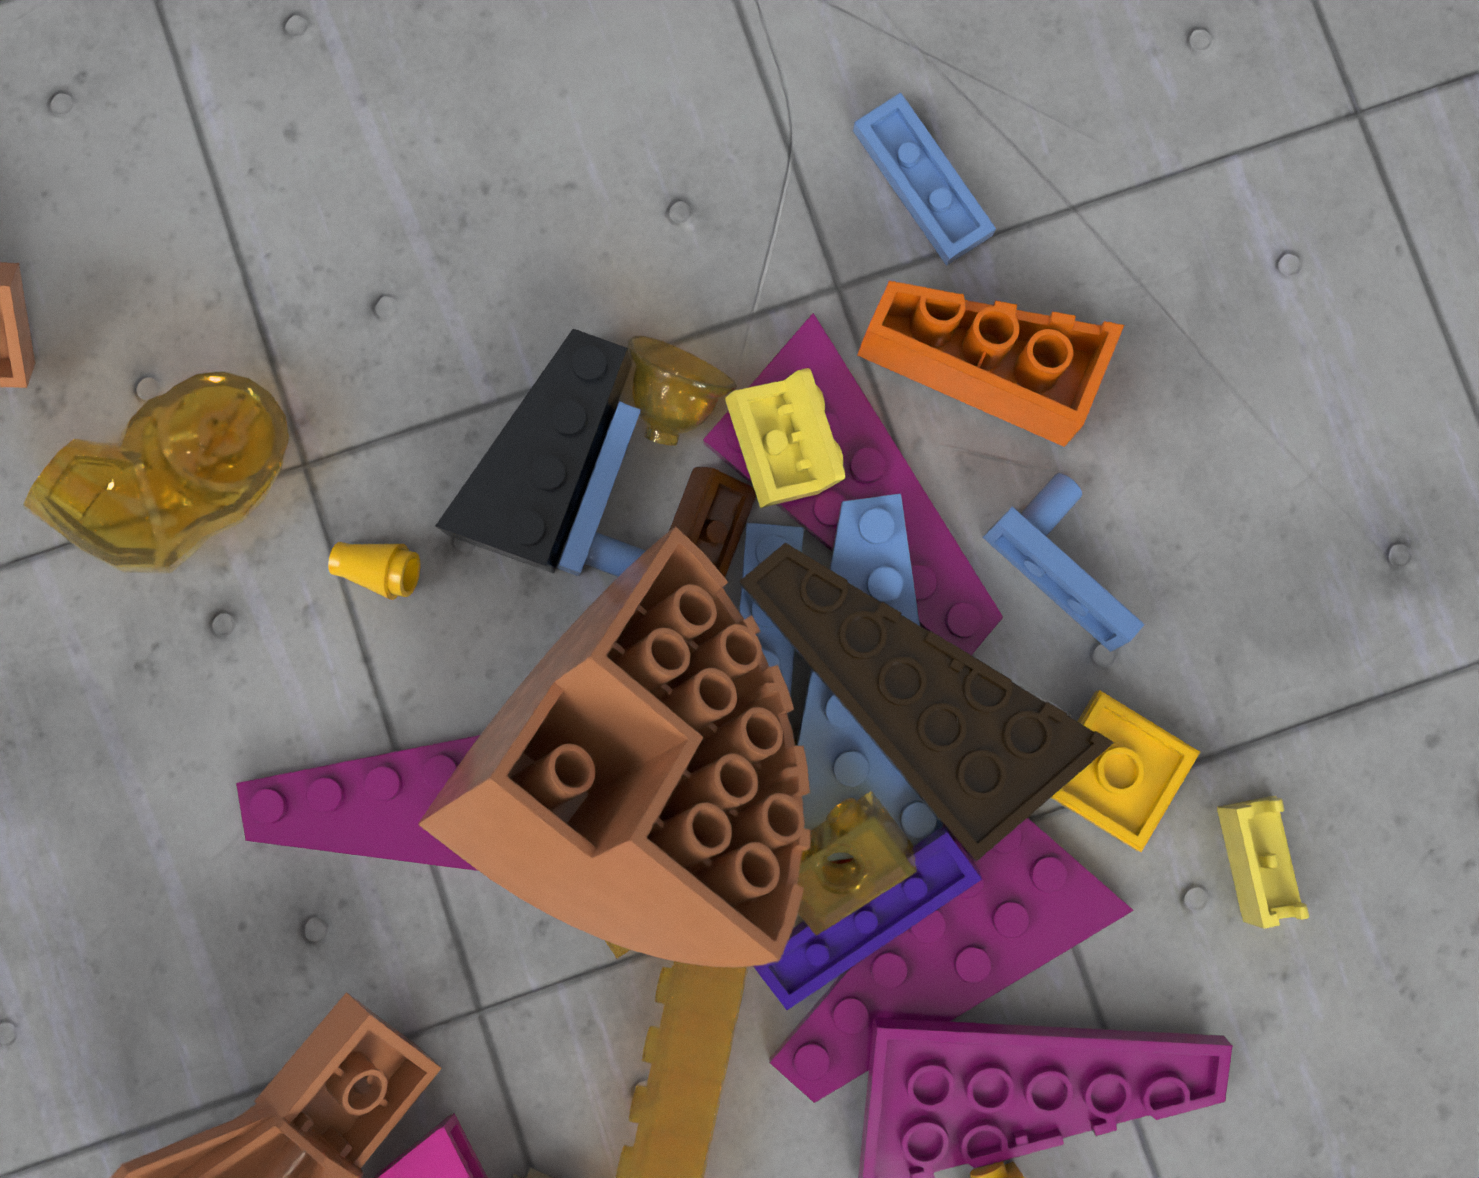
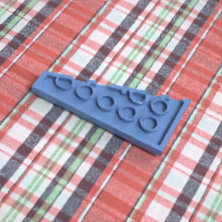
M901 494L843 501L840 507L829 569L848 580V583L876 600L883 601L901 612V615L920 626ZM811 669L797 740V746H804L810 793L802 796L804 828L811 830L810 849L802 851L800 865L909 850L944 825Z

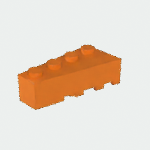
M889 280L866 330L857 356L1065 447L1085 423L1124 325L1106 321L1101 325L1075 321V315L1052 311L1050 316L1017 310V304L996 300L993 305L965 300L963 294Z

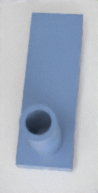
M619 401L569 532L557 569L578 576L581 574L585 564L619 577L646 552V550L596 532L638 420L640 409Z
M1057 473L1021 513L1014 507H1011L982 538L1106 649L1112 652L1130 642L1145 624L1046 537L1082 497V491L1074 480L1064 474Z

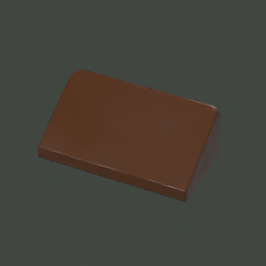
M695 467L691 472L669 531L676 526L726 577L756 498L754 487L715 468Z

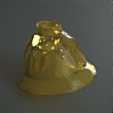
M633 336L627 342L630 355L636 364L632 392L635 408L641 410L639 416L647 425L644 437L653 442L676 446L680 434L695 430L703 424L714 411L719 399L737 389L736 382L726 373L699 357L667 342L646 336Z

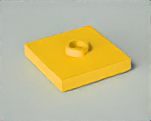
M1101 690L1094 692L1077 722L1092 731H1097L1115 743L1062 787L1051 799L1135 851L1142 852L1196 761L1200 751Z

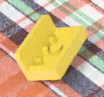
M809 368L797 370L783 381L734 390L725 397L760 508L820 494L845 479L843 454L839 444L833 438L825 414L824 396L820 388L815 384Z

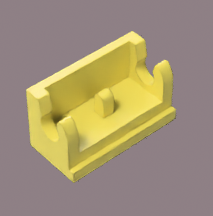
M1268 796L1217 807L1243 922L1265 929L1280 926L1279 919L1292 917L1297 919L1309 918L1307 904L1301 903L1280 812L1285 811L1282 798Z

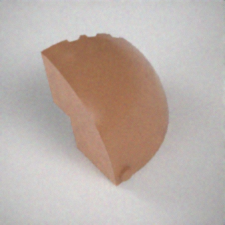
M675 526L633 562L581 614L523 680L467 752L418 825L471 866L518 898L554 918L602 940L640 953L686 964L710 967L759 966L781 960L795 925L804 888L797 885L802 851L810 849L811 830L804 828L802 800L803 795L810 793L808 766L804 746H795L791 725L787 713L794 710L780 669L778 665L769 667L762 652L760 641L755 635L760 632L757 623L752 615L746 619L742 617L722 588L728 581L709 558Z

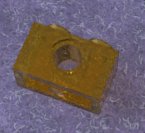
M872 791L857 801L855 798H849L836 805L828 813L826 821L811 830L810 849L802 851L797 885L803 887L804 891L798 914L816 936L917 872L913 844ZM839 852L848 853L854 857L853 860L845 864H836L827 858Z

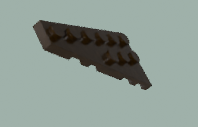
M786 542L739 581L742 588L972 860L976 862L1115 743L1097 731H1092L1067 716V713L1051 703L1044 702L1013 683L1010 678L934 632L927 631L883 601L880 602L848 583V580Z

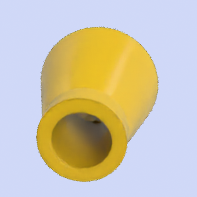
M337 542L331 550L328 562L331 575L343 577L390 600H394L398 596L409 597L413 593L419 579L421 567L418 553L409 551L408 547L403 543L349 544Z

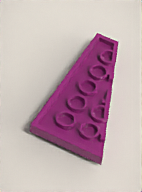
M812 313L749 387L783 381L797 370L809 368L815 384L820 388L824 396L825 414L833 438L839 444L843 454L845 479L820 494L776 505L832 552L840 507L843 501L901 494L919 624L927 631L934 632L972 655L1002 620L1003 616L818 319ZM728 410L703 439V444L752 484Z
M480 735L236 783L245 841L478 871L423 829L418 823Z
M1027 818L977 862L972 860L981 873V881L842 973L769 1058V1063L813 1103H816L869 1071L874 1018L950 1022L1134 910Z
M874 1018L858 1178H935L934 1172L969 1164L973 1168H978L1064 1145L1063 1138L1093 1131L1095 1136L1114 1132L1117 1131L1116 1124L1150 1115L1155 1120L1223 1103L1226 1101L1233 1045L1224 1035Z

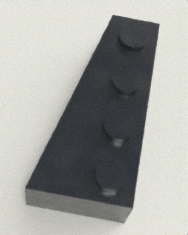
M572 329L435 527L450 537L554 574L613 413L632 367L628 348Z

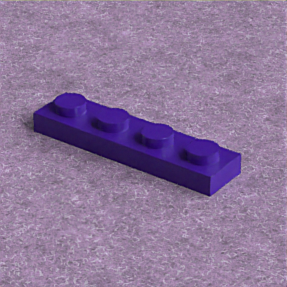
M942 826L795 926L780 961L753 967L784 1008L789 1010L981 881V873L961 845L945 826Z

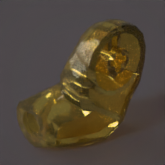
M224 371L196 374L176 384L165 394L149 399L131 415L116 443L95 442L78 438L69 442L56 453L35 480L26 496L23 507L84 553L124 573L171 574L210 537L241 524L266 499L282 469L289 446L286 415L272 394L250 378Z

